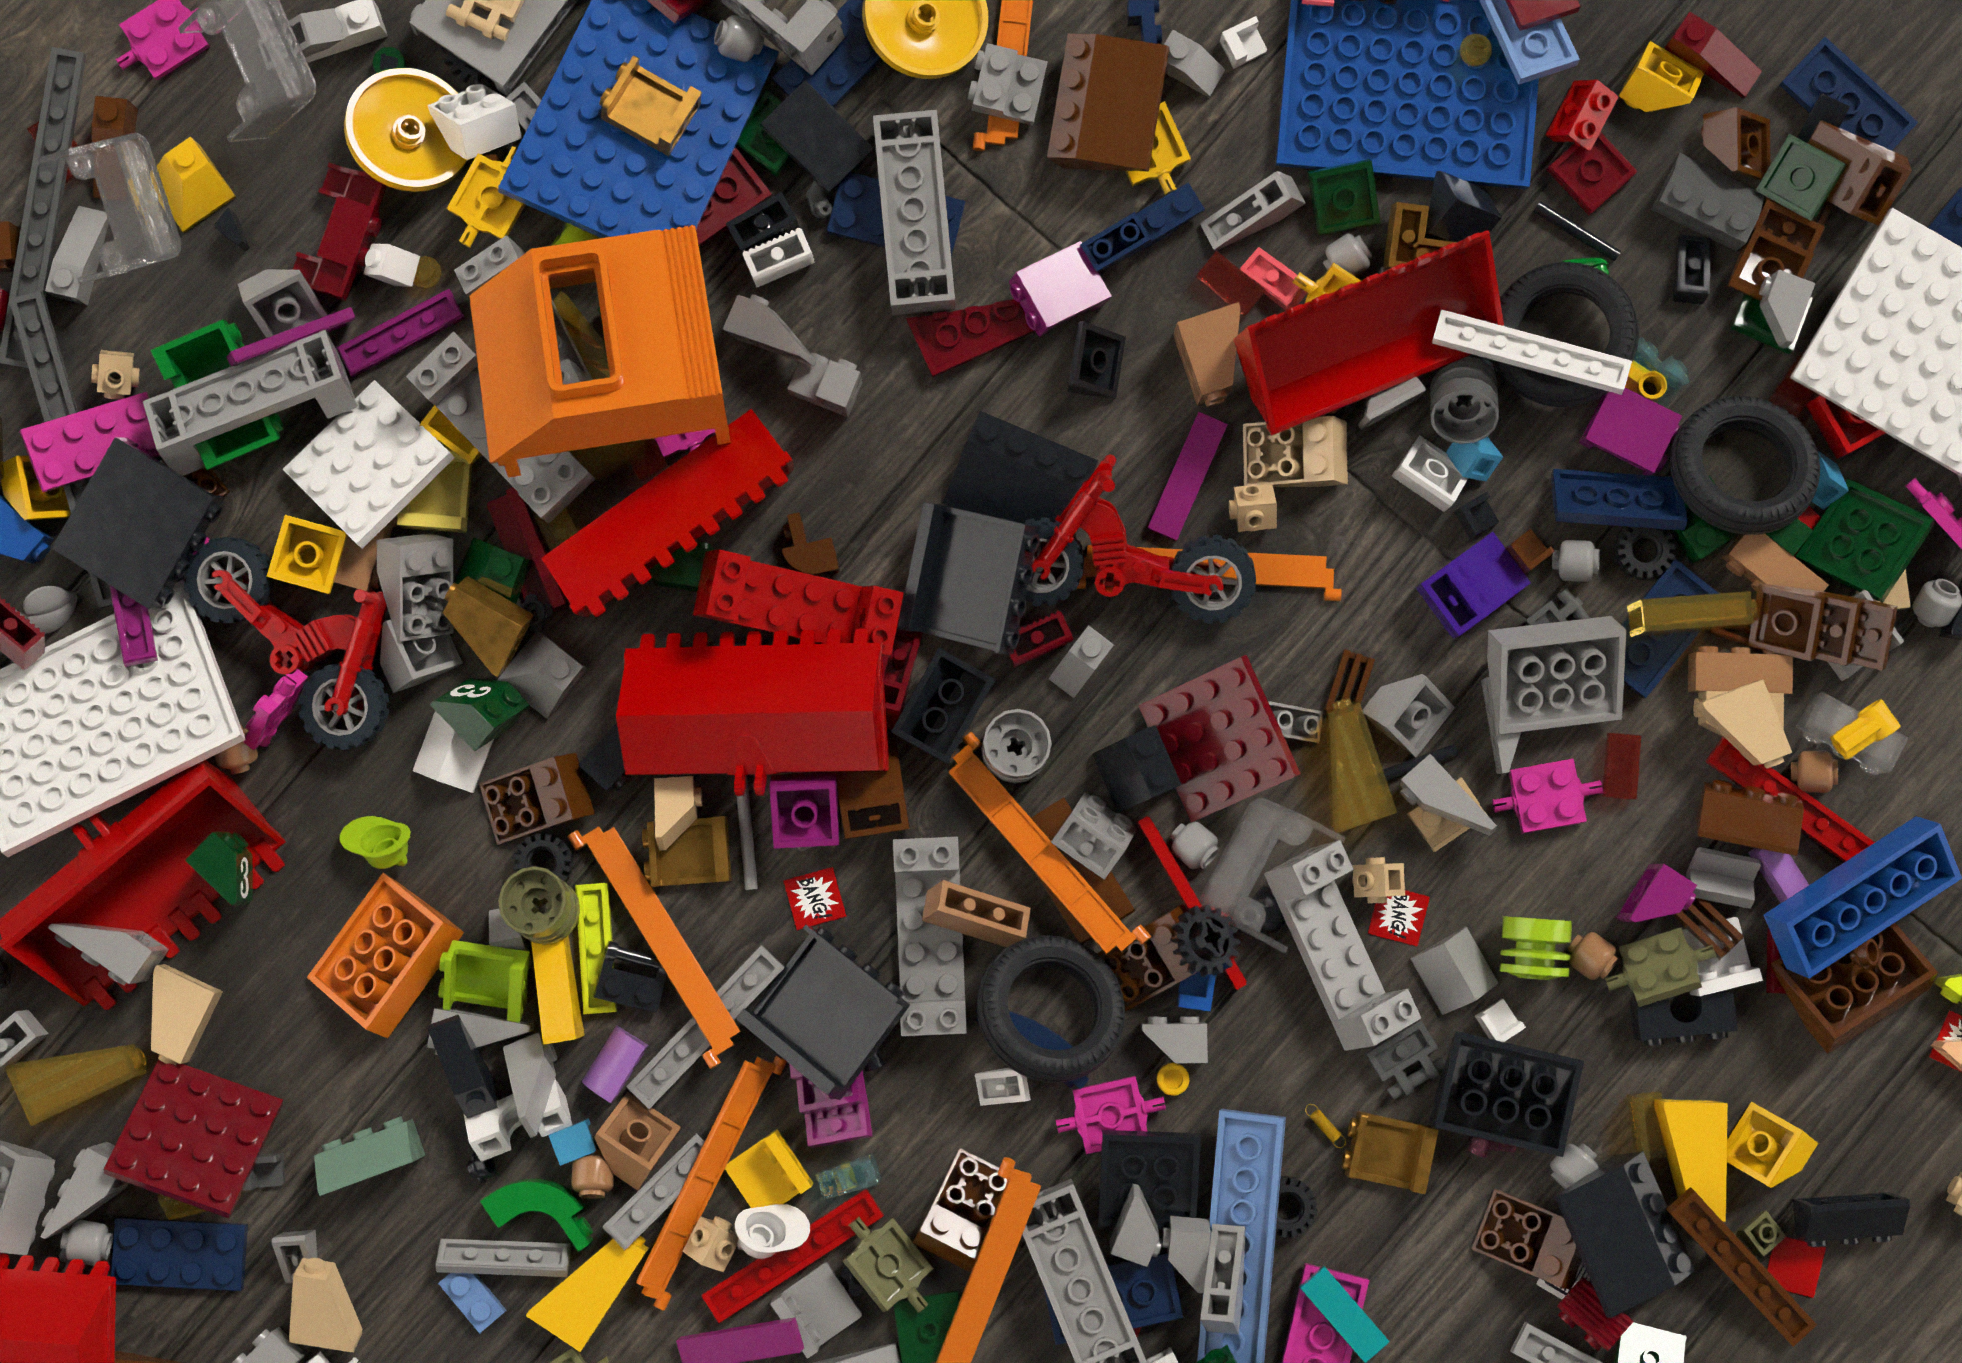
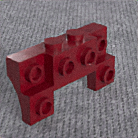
M329 162L327 166L329 170L325 181L318 192L323 196L335 199L336 202L317 252L319 258L296 252L295 256L297 258L292 270L301 271L313 292L318 294L320 292L346 301L356 273L360 274L362 266L365 267L366 265L365 256L369 251L372 237H377L380 232L382 220L379 219L380 214L378 211L387 186L372 178L365 171L353 170Z

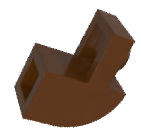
M800 512L788 514L789 523L783 524L787 543L793 542L794 546L784 548L782 552L789 565L795 571L815 576H825L840 572L832 537L807 543Z

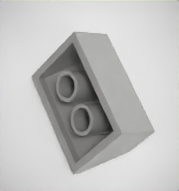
M1 1140L0 1253L27 1255L30 1245L35 1240V1227L39 1214L45 1206V1194L48 1184L54 1176L56 1160L42 1152Z

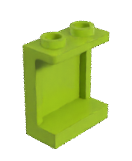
M452 940L448 952H443L440 959L439 969L444 972V978L441 979L438 996L443 998V1010L450 1011L454 1001L508 1009L507 1021L520 1023L527 1005L530 951Z

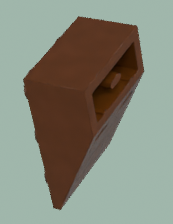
M1820 120L1807 143L1847 164L1826 200L1849 214L1879 226L1912 172L1907 157Z
M895 734L887 735L888 771L836 772L845 839L910 830Z
M577 753L554 756L479 783L497 845L595 814L581 767L578 765Z
M1183 903L1143 926L1152 936L1145 944L1141 945L1138 940H1135L1123 952L1116 946L1108 954L1103 950L1097 953L1108 964L1119 982L1124 998L1125 1011L1193 975L1189 973L1190 965L1188 963L1180 966L1179 963L1183 957L1181 954L1173 955L1172 951L1178 948V945L1170 941L1171 937L1177 935L1172 926L1180 922L1178 918L1180 914L1187 912Z
M959 1148L913 1243L971 1273L1008 1179L998 1175L999 1168Z
M1494 1189L1472 1250L1560 1288L1571 1290L1582 1259L1563 1215Z

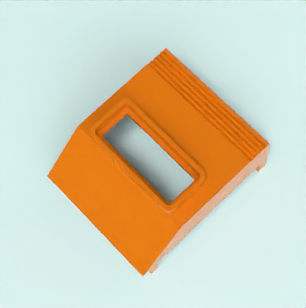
M694 225L684 226L683 228L677 227L676 229L671 228L670 230H652L533 248L469 295L490 463L498 462L499 466L504 465L508 478L521 476L517 459L708 429H715L718 445L731 443L696 227ZM596 282L610 377L563 384L550 289Z

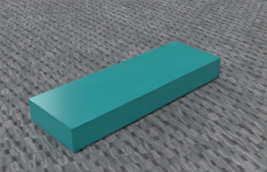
M1324 1265L1299 1286L1365 1363L1390 1342Z

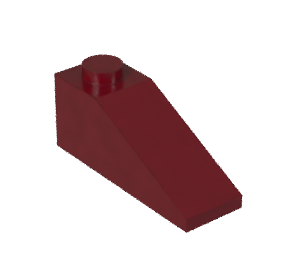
M1690 11L1680 22L1664 47L1665 50L1705 72V75L1743 99L1747 96L1762 72L1717 28Z
M898 626L891 656H882L887 729L890 730L894 728L903 712L923 635L922 632L898 629Z

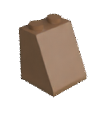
M1239 302L1177 322L1173 336L1197 406L1205 403L1206 408L1223 403L1224 398L1228 396L1233 386L1236 347L1233 339L1238 335L1241 310Z

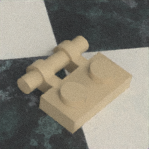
M464 0L461 8L450 4L446 10V16L455 19L456 24L465 28L471 26L482 31V35L487 38L493 39L495 37L505 42L510 30L499 25L501 19L505 18L515 22L525 0ZM476 6L490 12L487 20L473 14Z

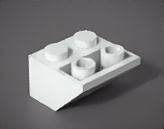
M483 84L470 85L463 92L442 96L439 98V101L428 105V110L449 148L466 160L476 157L478 153L484 154L522 138L515 103Z

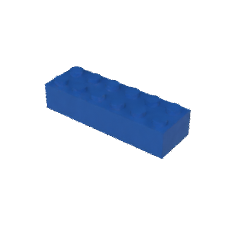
M1915 816L1765 913L1764 918L1786 969L1806 978H1811L1961 880L1962 876L1941 824Z

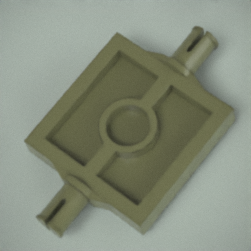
M1682 927L1619 947L1624 961V973L1605 978L1609 991L1628 985L1635 994L1638 1006L1641 1007L1702 988L1698 976V963L1717 957L1712 944L1693 951L1692 947L1686 942Z
M860 1216L857 1217L848 1226L859 1237L860 1242L856 1249L843 1260L844 1264L882 1312L888 1311L897 1301L904 1298L909 1300L917 1313L922 1311L928 1305V1302L917 1291L921 1280L933 1270L932 1266L894 1218L887 1220L877 1230L870 1231L860 1219Z

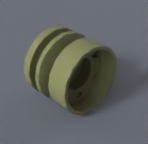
M536 866L523 868L512 874L502 886L498 899L499 911L505 923L531 942L543 945L557 943L567 937L577 925L580 914L579 898L573 888L550 870ZM543 904L547 908V912L544 914L540 908Z

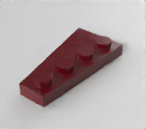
M1014 299L984 306L966 307L965 309L951 312H938L923 317L906 318L932 378L1036 332L1028 326L1024 309L1020 302H1016Z

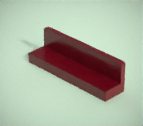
M514 487L505 490L507 495L489 501L487 508L504 549L533 560L521 590L524 599L527 595L534 594L543 604L551 605L553 613L570 607L563 591L541 559L548 552L529 505L518 495L519 493ZM536 610L531 611L534 616L537 614Z

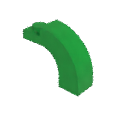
M537 1178L517 1180L500 1187L480 1201L498 1228L521 1213L539 1211L550 1215L560 1224L578 1252L593 1241V1238L590 1236L593 1234L591 1226L584 1217L579 1219L576 1215L586 1205L575 1193L556 1182Z

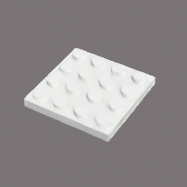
M375 380L355 398L358 407L339 414L283 468L313 501L362 549L455 458L422 425L419 426L420 423Z

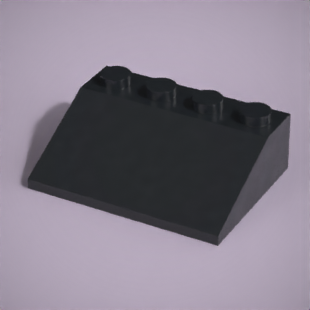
M980 411L952 477L943 504L1020 523H1025L1026 520L1032 518L1035 521L1041 520V518H1050V522L1055 523L1057 515L1062 514L1081 485L1089 479L1096 469L1099 460Z
M1455 1031L1436 1090L1429 1123L1435 1128L1563 1157L1584 1060Z
M1643 1151L1612 1156L1598 1166L1597 1170L1584 1176L1555 1196L1607 1318H1612L1676 1286L1695 1271L1672 1216L1666 1209L1668 1207Z

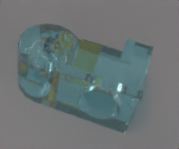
M873 1152L815 1174L823 1199L878 1185L882 1181Z

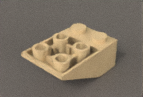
M1335 416L1316 417L1272 436L1267 430L1266 422L1243 424L1244 486L1271 483L1273 487H1320L1348 484L1347 423L1345 420Z

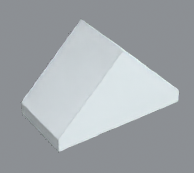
M1009 1067L975 1074L980 1106L1031 1100L1027 1077Z

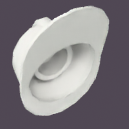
M775 1204L745 1209L738 1214L734 1223L735 1232L739 1238L737 1242L738 1249L744 1250L749 1256L757 1259H765L771 1257L776 1252L797 1248L808 1239L810 1233V1223L806 1215L798 1208L788 1204Z

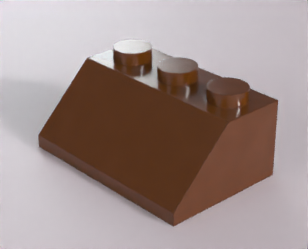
M1713 780L1712 783L1704 782L1696 816L1697 836L1797 856L1804 813L1803 803L1796 796L1787 793H1778V796L1765 794L1763 789L1747 786L1744 790L1734 788L1731 783L1722 780Z

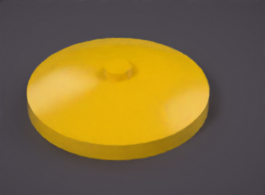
M863 0L862 19L870 44L879 57L889 66L911 77L937 79L958 72L978 53L987 34L988 8L986 0Z
M389 69L371 76L356 89L349 101L345 114V139L353 158L372 178L398 190L411 192L427 191L450 182L461 172L467 160L449 148L428 110V105L439 101V98L442 96L455 95L458 92L439 77L417 69Z

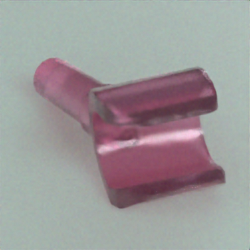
M1478 1137L1472 1139L1468 1148L1469 1152L1486 1158L1489 1149L1516 1152V1146L1496 1143Z

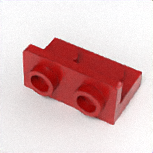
M1597 79L1574 80L1546 136L1554 142H1574L1583 150L1590 151L1618 99L1617 94Z

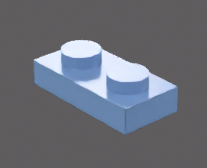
M450 1273L438 1283L479 1333L507 1311L477 1274Z

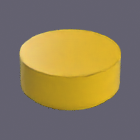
M1166 1063L1157 1072V1085L1167 1095H1179L1189 1085V1074L1178 1063Z

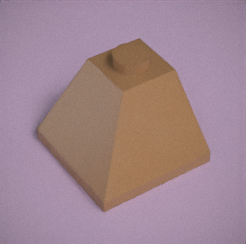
M627 1091L594 1138L612 1174L636 1190H639L681 1127L652 1107L648 1109L637 1097Z

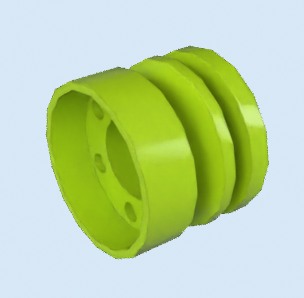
M1503 916L1502 938L1516 941V948L1501 950V955L1515 956V964L1500 963V971L1507 972L1517 978L1551 980L1562 976L1569 977V968L1555 967V960H1570V955L1555 950L1556 944L1571 942L1572 921Z

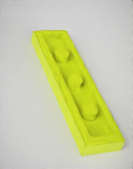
M609 883L575 885L580 906L578 937L583 1014L617 1012V1003L593 997L608 941L613 942Z

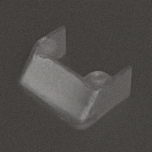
M209 0L204 2L178 27L180 34L205 32L213 35L219 34L222 31L245 81L246 86L240 91L236 101L237 110L243 122L226 136L229 142L270 138L314 98L316 93L315 79L279 0Z
M130 133L37 158L39 164L66 158L69 170L76 178L80 180L95 178L115 240L104 243L99 250V261L103 271L78 277L79 284L114 276L178 256L181 251V239L150 144L143 135Z
M1259 798L1253 800L1246 807L1200 896V903L1202 906L1210 905L1211 911L1221 908L1220 917L1225 918L1229 915L1231 917L1228 925L1237 927L1243 933L1279 952L1286 953L1287 946L1259 932L1265 922L1266 913L1258 901L1248 897L1278 839L1289 845H1300L1309 838L1312 831L1332 842L1341 840V843H1343L1346 837L1268 799Z

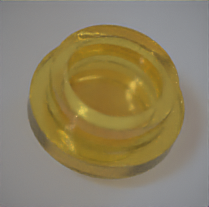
M1471 34L1462 41L1459 50L1460 56L1468 65H1483L1491 56V43L1481 34Z
M428 256L420 257L413 283L424 289L434 287L440 281L442 275L439 263Z

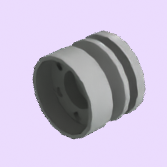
M1021 709L1004 711L993 718L986 728L981 748L983 762L987 769L1001 781L1014 784L1027 782L1038 775L1047 762L1052 744L1050 732L1044 721L1030 711ZM1013 741L1017 746H1023L1019 756H1016L1015 752L1007 751Z

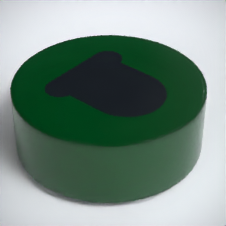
M383 47L373 57L372 64L376 73L389 69L406 68L405 58L396 48Z

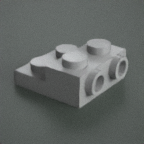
M987 43L985 51H978L975 69L981 71L978 82L971 81L968 100H973L971 111L1033 125L1048 61L1017 54L1018 50Z

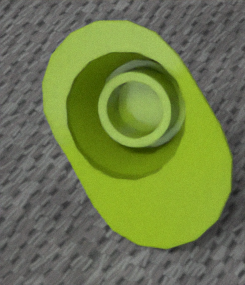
M366 816L351 821L343 828L340 833V843L344 849L363 856L371 866L377 869H386L394 865L405 866L408 853L407 841L410 838L411 831L405 824L396 823L382 817Z

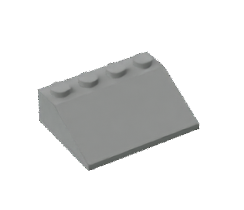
M1612 616L1488 630L1487 662L1497 733L1508 734L1621 720L1626 629Z

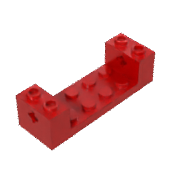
M725 550L706 551L693 615L771 633L785 630L788 633V637L800 639L803 630H813L815 633V643L820 644L827 643L828 631L831 629L841 630L842 643H854L855 630L865 628L869 632V643L881 642L882 656H891L904 592L874 585L858 586L751 561L750 556Z

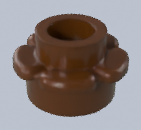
M1869 939L1850 952L1851 960L1863 969L1877 964L1879 949L1875 940Z

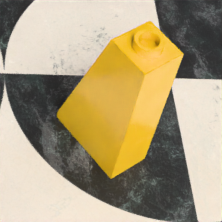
M569 936L557 943L546 945L531 942L543 1045L574 1040L585 1036Z
M1653 1099L1654 1110L1678 1198L1691 1187L1723 1222H1726L1728 1103L1710 1100Z
M639 1236L624 1251L614 1239H611L536 1303L526 1316L581 1352L648 1251L649 1247L644 1245L646 1240Z

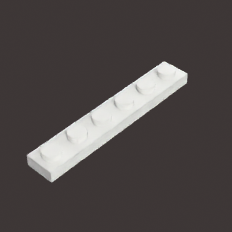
M1442 309L1432 340V344L1620 395L1624 391L1632 363L1631 360Z

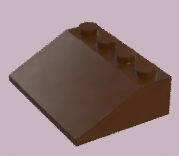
M1068 34L1047 158L1063 169L1149 172L1169 46L1100 34Z
M1896 923L1870 938L1875 940L1878 945L1879 960L1877 964L1870 965L1867 969H1863L1851 960L1850 952L1811 978H1806L1787 970L1782 958L1771 963L1772 970L1805 1027L1827 1054L1931 989L1938 971Z

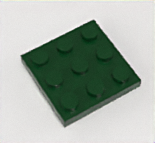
M1847 479L1845 483L1849 491L1830 504L1812 534L1796 555V559L1802 564L1859 592L1867 590L1873 599L1883 603L1932 530L1935 522L1933 518Z

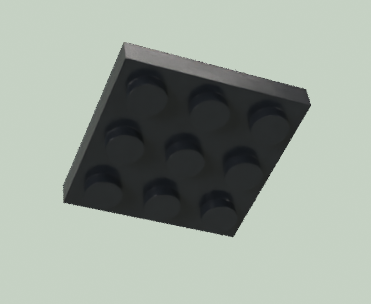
M1102 1130L1098 1226H1116L1133 1184L1140 1187L1158 1225V1229H1163V1227L1169 1228L1170 1216L1196 1218L1201 1147L1200 1133Z

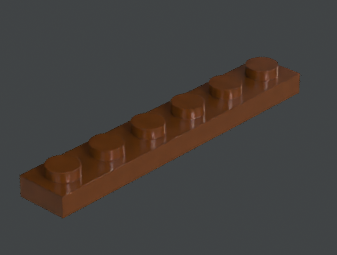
M1691 1187L1666 1208L1793 1347L1817 1326L1811 1317Z

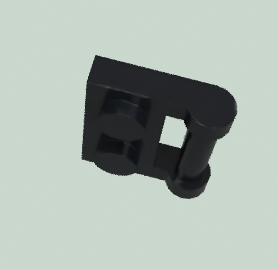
M608 941L593 997L657 1013L667 974L655 955L619 947L618 943ZM617 959L657 969L655 978L613 969V962Z

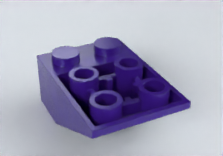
M1491 532L1415 588L1452 639H1455L1531 582L1495 533Z

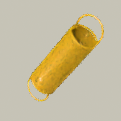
M1318 1108L1310 1116L1312 1121L1332 1143L1342 1136Z

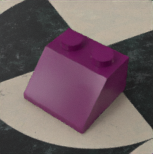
M836 772L771 775L769 788L774 849L839 845Z
M1649 864L1615 918L1621 922H1639L1680 913L1682 909L1687 910L1696 897L1693 891L1697 884L1665 864Z

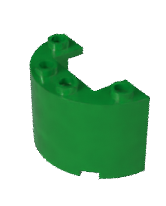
M222 319L150 351L164 380L171 379L174 388H178L231 367L227 360V355L233 350L244 347V344L242 343L243 338L235 322L229 324L226 320ZM276 412L197 443L195 446L208 470L280 438V431L284 430V425Z

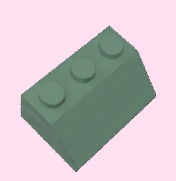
M402 1116L384 1122L385 1129L373 1133L370 1127L352 1134L354 1140L342 1144L341 1139H337L321 1145L323 1152L314 1155L319 1196L414 1162L425 1156L413 1119L404 1122Z

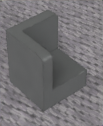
M284 1153L260 1154L243 1191L253 1190L258 1187L284 1185Z

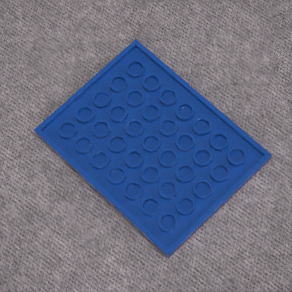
M591 0L498 187V192L600 238L652 230L663 231L664 229L670 230L671 228H683L684 226L689 227L691 225H694L697 230L778 59L779 51L763 44L759 55L754 54L749 61L741 62L720 54L718 46L714 44L718 24L692 13L677 23H673L647 0ZM633 55L640 58L639 65L642 68L685 92L688 91L690 86L702 92L700 107L670 156L663 154L601 119L602 106L599 105L600 99L607 88L612 89L617 82L615 76L623 62L628 64Z
M1290 0L1275 166L1318 170L1370 159L1372 160L1374 175L1434 181L1436 171H1443L1474 185L1528 190L1531 180L1539 78L1518 85L1479 0H1397L1394 5L1383 4L1380 0H1365L1363 2L1334 0L1333 7L1302 4V0Z

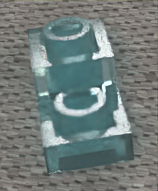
M1643 337L1638 340V347L1634 357L1635 362L1649 371L1661 373L1667 381V386L1676 390L1690 382L1687 377L1689 374L1688 370L1680 360H1675L1671 355L1661 362L1658 359L1659 352L1650 341L1646 342Z

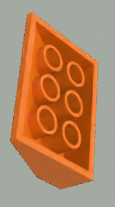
M383 872L307 978L363 1028L389 1038L440 967L442 953L448 952L452 940L459 941L464 932L440 912Z

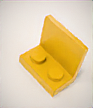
M778 1129L731 1160L725 1167L726 1172L751 1208L784 1204L797 1194H802L811 1188L814 1183Z

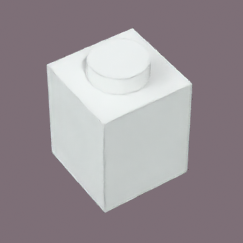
M371 244L365 256L366 265L363 274L393 286L412 287L420 256L390 244Z

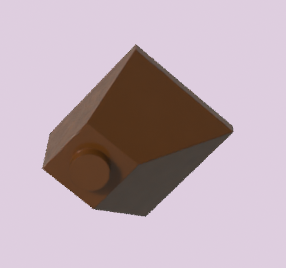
M1738 107L1703 114V126L1701 128L1703 145L1731 171L1761 181L1771 165L1770 119Z

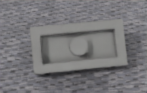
M1698 847L1686 872V878L1697 884L1693 891L1696 894L1695 898L1751 909L1755 901L1753 882L1761 867L1760 859Z

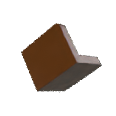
M1532 529L1526 531L1506 547V550L1524 574L1555 552L1552 546L1546 548Z

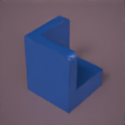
M1199 971L1182 980L1179 984L1177 1006L1211 1012L1216 975L1213 976L1211 974L1201 977Z

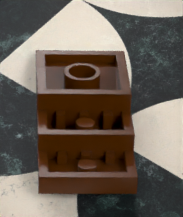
M1765 196L1760 216L1747 243L1742 247L1727 286L1761 301L1763 296L1759 295V291L1766 276L1770 277L1776 271L1782 270L1803 278L1814 256L1813 251L1825 228V221L1834 204L1826 200L1812 222Z
M1760 583L1757 590L1748 646L1807 661L1815 658L1844 666L1852 663L1883 671L1887 665L1898 606L1829 592Z
M1063 797L1031 817V819L1052 841L1073 810ZM1058 848L1120 920L1135 912L1134 907L1111 871L1104 880ZM1037 875L1078 942L1084 944L1092 939Z

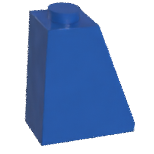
M0 493V555L32 564L36 561H41L51 549L50 544L54 539L32 520H24Z

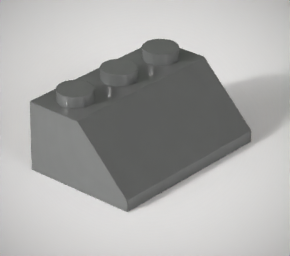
M1679 152L1651 210L1737 251L1747 243L1760 216L1765 195Z

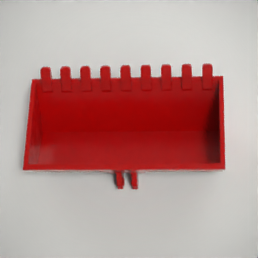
M1489 230L1468 236L1457 243L1453 242L1443 246L1432 253L1423 254L1405 264H1398L1380 274H1373L1360 282L1351 283L1335 292L1326 293L1314 298L1310 302L1291 307L1280 314L1266 317L1260 322L1246 327L1245 330L1238 334L1233 340L1253 403L1265 420L1267 430L1271 436L1472 355L1432 344L1441 309L1504 326Z
M752 409L728 425L731 443L718 445L715 434L541 558L570 602L569 606L575 615L588 617L590 614H593L594 617L600 616L606 611L604 604L614 597L618 601L625 598L629 594L627 588L638 581L642 585L649 581L652 576L648 570L658 563L663 568L673 564L675 560L671 554L681 546L686 552L691 551L697 546L695 541L706 532L709 536L720 530L718 523L728 516L732 520L739 517L743 513L741 507L752 500L754 503H758L766 497L763 491L774 483L777 487H781L788 482L789 479L786 475L794 470L793 460L787 451L784 452Z
M865 628L855 630L854 643H842L841 630L831 629L828 631L826 644H815L814 631L803 630L801 632L800 644L788 645L787 631L778 630L774 633L773 645H761V633L759 631H750L747 634L746 646H735V635L733 632L721 633L719 646H708L709 638L707 633L698 632L694 635L693 647H682L681 634L670 633L664 648H655L656 639L654 634H643L639 648H625L624 671L616 712L625 775L728 773L727 775H735L734 792L736 796H744L747 775H755V794L757 796H764L767 774L889 770L881 642L869 643V632Z
M204 760L178 773L121 821H116L111 826L99 813L89 817L90 822L101 833L95 839L80 823L71 826L72 831L84 845V848L78 852V856L0 918V934L2 938L0 940V947L84 1007L95 999L103 1009L109 1010L116 1005L115 998L107 990L109 986L116 982L108 976L110 971L101 964L94 966L81 957L83 952L75 946L69 948L59 943L54 938L56 933L48 928L50 924L79 923L144 931L167 947L169 950L166 956L173 958L180 952L179 947L171 939L175 932L180 930L188 940L193 941L201 935L200 930L191 920L201 912L209 923H216L222 917V914L212 903L221 895L185 861L212 832H230L231 834L236 832L241 835L249 844L246 848L253 854V889H257L264 883V880L255 870V867L264 861L272 871H280L285 866V863L276 850L286 841L279 832L270 826L231 777ZM117 982L127 993L137 988V983L128 984L126 982L125 985Z
M0 1253V1363H115L116 1277L107 1276L110 1268L107 1261L96 1262L91 1273L84 1275L82 1274L85 1266L83 1260L73 1259L64 1273H57L60 1262L56 1257L46 1258L39 1271H32L35 1263L33 1256L24 1255L20 1258L14 1269H7L10 1258L8 1254Z

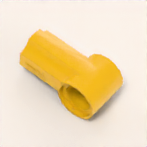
M1633 360L1625 388L1656 403L1666 392L1667 381L1661 373L1649 371ZM1643 383H1653L1657 393L1655 395L1647 394L1643 389Z
M1882 699L1865 707L1857 714L1858 717L1830 736L1832 745L1845 760L1850 759L1874 741L1878 742L1900 728L1901 725Z

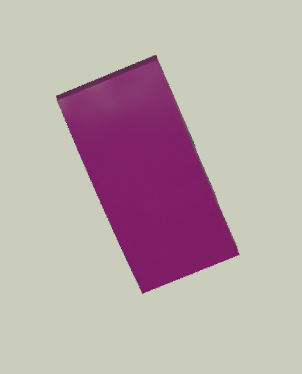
M790 1064L791 1079L796 1080L799 1113L805 1114L808 1147L816 1148L873 1137L863 1070L842 1099L838 1100L825 1094Z

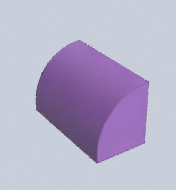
M1754 848L1748 852L1751 858L1760 859L1761 867L1759 871L1780 903L1809 886L1791 855Z
M616 1025L582 1079L583 1084L603 1099L612 1103L619 1095L649 1045Z

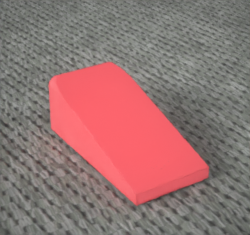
M1260 247L1255 250L1238 270L1241 275L1285 311L1298 305L1307 295V292L1292 284L1297 274Z

